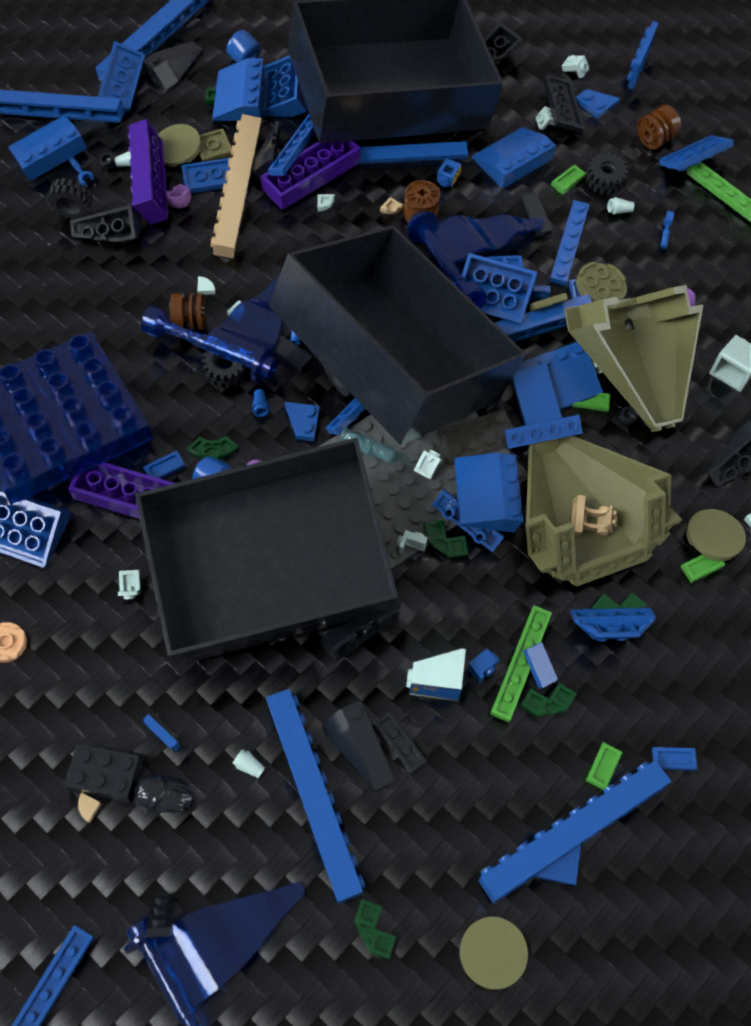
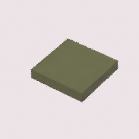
M224 129L199 135L201 149L198 154L202 162L233 156L231 155L232 147Z
M563 293L528 305L525 313L561 303L568 299L567 294Z

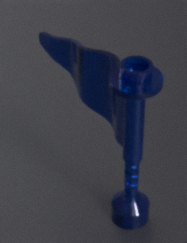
M425 211L415 213L410 218L406 232L413 242H425L442 269L449 274L455 285L481 309L487 301L486 293L479 283L474 281L466 282L455 264L467 260L469 253L476 254L484 250L500 249L515 236L542 228L544 222L540 218L522 219L510 215H498L486 219H475L457 215L439 223L434 213Z
M279 277L261 294L241 302L222 324L213 328L208 335L199 334L171 323L168 312L153 305L147 308L142 317L141 331L155 338L165 333H170L195 343L202 349L252 368L251 379L257 383L263 378L271 379L278 364V360L272 357V350L277 343L283 320L269 307Z
M296 882L276 890L246 896L195 911L172 923L171 935L169 937H146L147 917L126 931L130 942L123 949L126 954H130L138 949L141 950L180 1023L184 1026H201L195 1016L194 1007L223 986L249 961L283 916L305 894L304 887Z

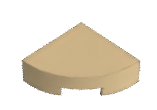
M391 197L380 207V211L386 214H395L404 209L403 204Z
M81 793L78 801L79 812L90 823L101 803Z

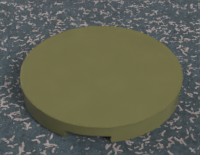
M176 124L163 129L159 133L163 139L165 166L176 167L185 162L189 163L200 152L201 139L197 130L192 126Z
M591 262L584 265L577 275L576 287L581 296L589 294L592 302L612 297L623 300L627 294L625 276L611 264L605 265Z
M716 509L699 511L692 516L687 525L686 534L690 545H693L701 552L702 556L711 560L727 561L732 559L742 551L746 542V535L742 525L733 516L724 511Z
M486 917L476 921L466 930L460 944V960L465 973L471 980L483 988L497 990L514 984L521 977L527 965L528 949L522 933L514 924L503 918Z

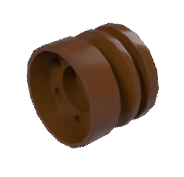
M662 105L656 108L651 113L640 118L637 123L639 138L650 149H657L667 141L672 140L679 135L682 128L678 113L669 105Z
M420 180L410 183L406 187L404 195V217L413 226L427 227L437 220L440 191L435 184L429 181Z
M184 293L171 294L170 318L173 331H185L187 323H190L192 331L196 330L197 324L199 330H205L207 305L203 293H197V300L195 294L190 293L189 301L186 300Z

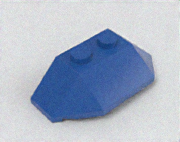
M651 608L571 610L574 622L593 640L606 641L607 639L625 641L640 637L655 621V615Z

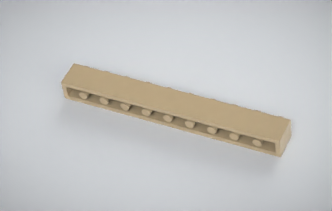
M242 114L241 121H237L236 130L238 133L234 135V143L236 144L232 145L231 155H233V158H229L228 168H230V171H226L225 181H227V184L224 183L222 191L225 195L224 197L221 196L219 206L222 208L217 212V220L219 222L215 223L214 226L216 236L212 237L211 247H214L213 255L234 258L260 133L261 118Z

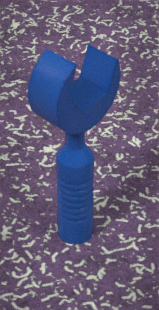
M73 156L68 160L74 169L80 173L78 175L80 185L84 184L87 187V183L84 180L88 178L94 180L93 175L89 171H82V167Z
M667 210L666 219H664L663 225L666 228L663 230L662 249L668 247L669 227L674 217L673 211Z

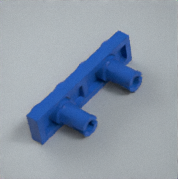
M573 415L505 429L504 433L507 448L509 449L582 434L579 415Z
M445 489L441 491L432 503V506L439 510L445 519L453 521L470 534L476 543L484 545L491 552L495 550L505 537L498 530L460 526L458 499Z

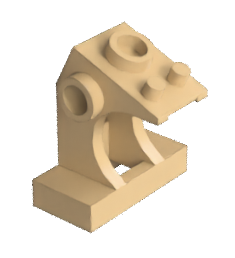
M577 495L573 500L571 524L574 526L575 538L582 533V530L594 531L598 535L604 536L613 533V527H617L618 522L617 510H613L611 505L609 507L601 506L599 510L590 509L585 506L586 496ZM587 516L598 517L597 524L587 523Z

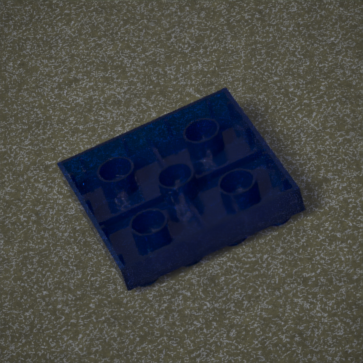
M92 331L86 334L75 335L65 343L50 349H42L32 357L15 364L4 365L0 368V485L10 505L154 440L149 423Z

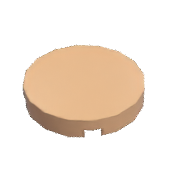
M5 622L0 624V662H10L22 655L26 648L27 638L25 632L18 625Z

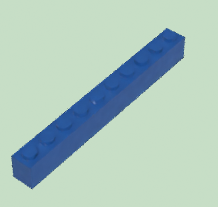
M170 0L122 44L145 54V59L209 0ZM109 56L96 66L98 78L103 81Z
M290 689L268 696L266 700L338 904L363 895L362 888H365L362 875L357 876L354 867L358 865L354 854H349L347 846L350 845L347 834L346 832L342 833L339 825L342 824L339 812L334 813L332 804H335L331 791L327 792L324 786L328 782L324 771L319 772L317 764H320L317 752H312L310 745L313 744L310 732L305 733L303 728L306 722L303 713L298 714L296 706H299L296 694L292 695Z
M656 760L650 764L646 761L637 768L638 772L633 775L631 773L626 774L620 779V784L617 786L611 784L604 790L605 794L600 797L597 795L593 796L586 802L587 806L582 809L580 806L569 813V818L566 820L560 818L552 824L553 828L546 832L544 829L534 836L536 840L530 844L526 841L517 847L518 852L512 856L510 853L504 855L499 859L500 864L494 868L490 865L482 870L479 882L493 904L665 789L671 783V780Z

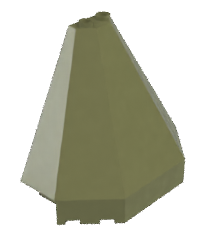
M687 285L668 288L636 298L618 300L617 297H612L580 306L564 308L569 333L649 428H651V432L662 430V426L665 428L675 427V423L683 421L703 305L690 307ZM627 318L632 319L634 329H626L625 321Z
M575 436L529 444L526 510L528 556L531 557L541 572H548L553 577L563 581H570L575 586L588 583L647 561L653 555L651 551L657 544L661 545L670 535L669 530L672 526L681 522L682 519L670 507L671 474ZM577 495L586 496L585 506L590 509L599 510L601 506L609 507L611 505L613 510H617L618 522L617 527H613V533L604 536L598 535L594 531L582 530V533L575 538L574 526L571 524L573 500ZM587 516V523L597 524L598 517Z

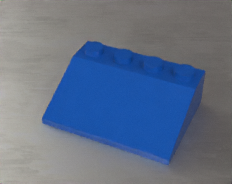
M290 56L265 65L261 117H293L306 112L307 106Z
M247 58L218 71L213 121H241L242 114L261 118L265 83L263 58Z
M65 115L8 147L30 181L87 149L82 136Z
M522 127L476 153L472 158L503 189L553 160L556 145L545 135Z
M469 253L458 288L484 314L521 324L538 274L533 270Z
M578 342L523 361L518 368L520 370L546 363L560 410L570 407L576 402H583L596 397L597 394L603 393L591 358Z
M490 453L455 458L460 526L515 532L523 522L516 455Z
M0 488V553L46 568L65 531L70 511Z

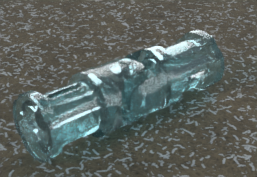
M347 427L343 429L339 441L358 437L363 453L374 458H381L387 461L388 464L392 463L397 452L395 448L390 449L382 445L381 442L368 438L361 433L351 432Z

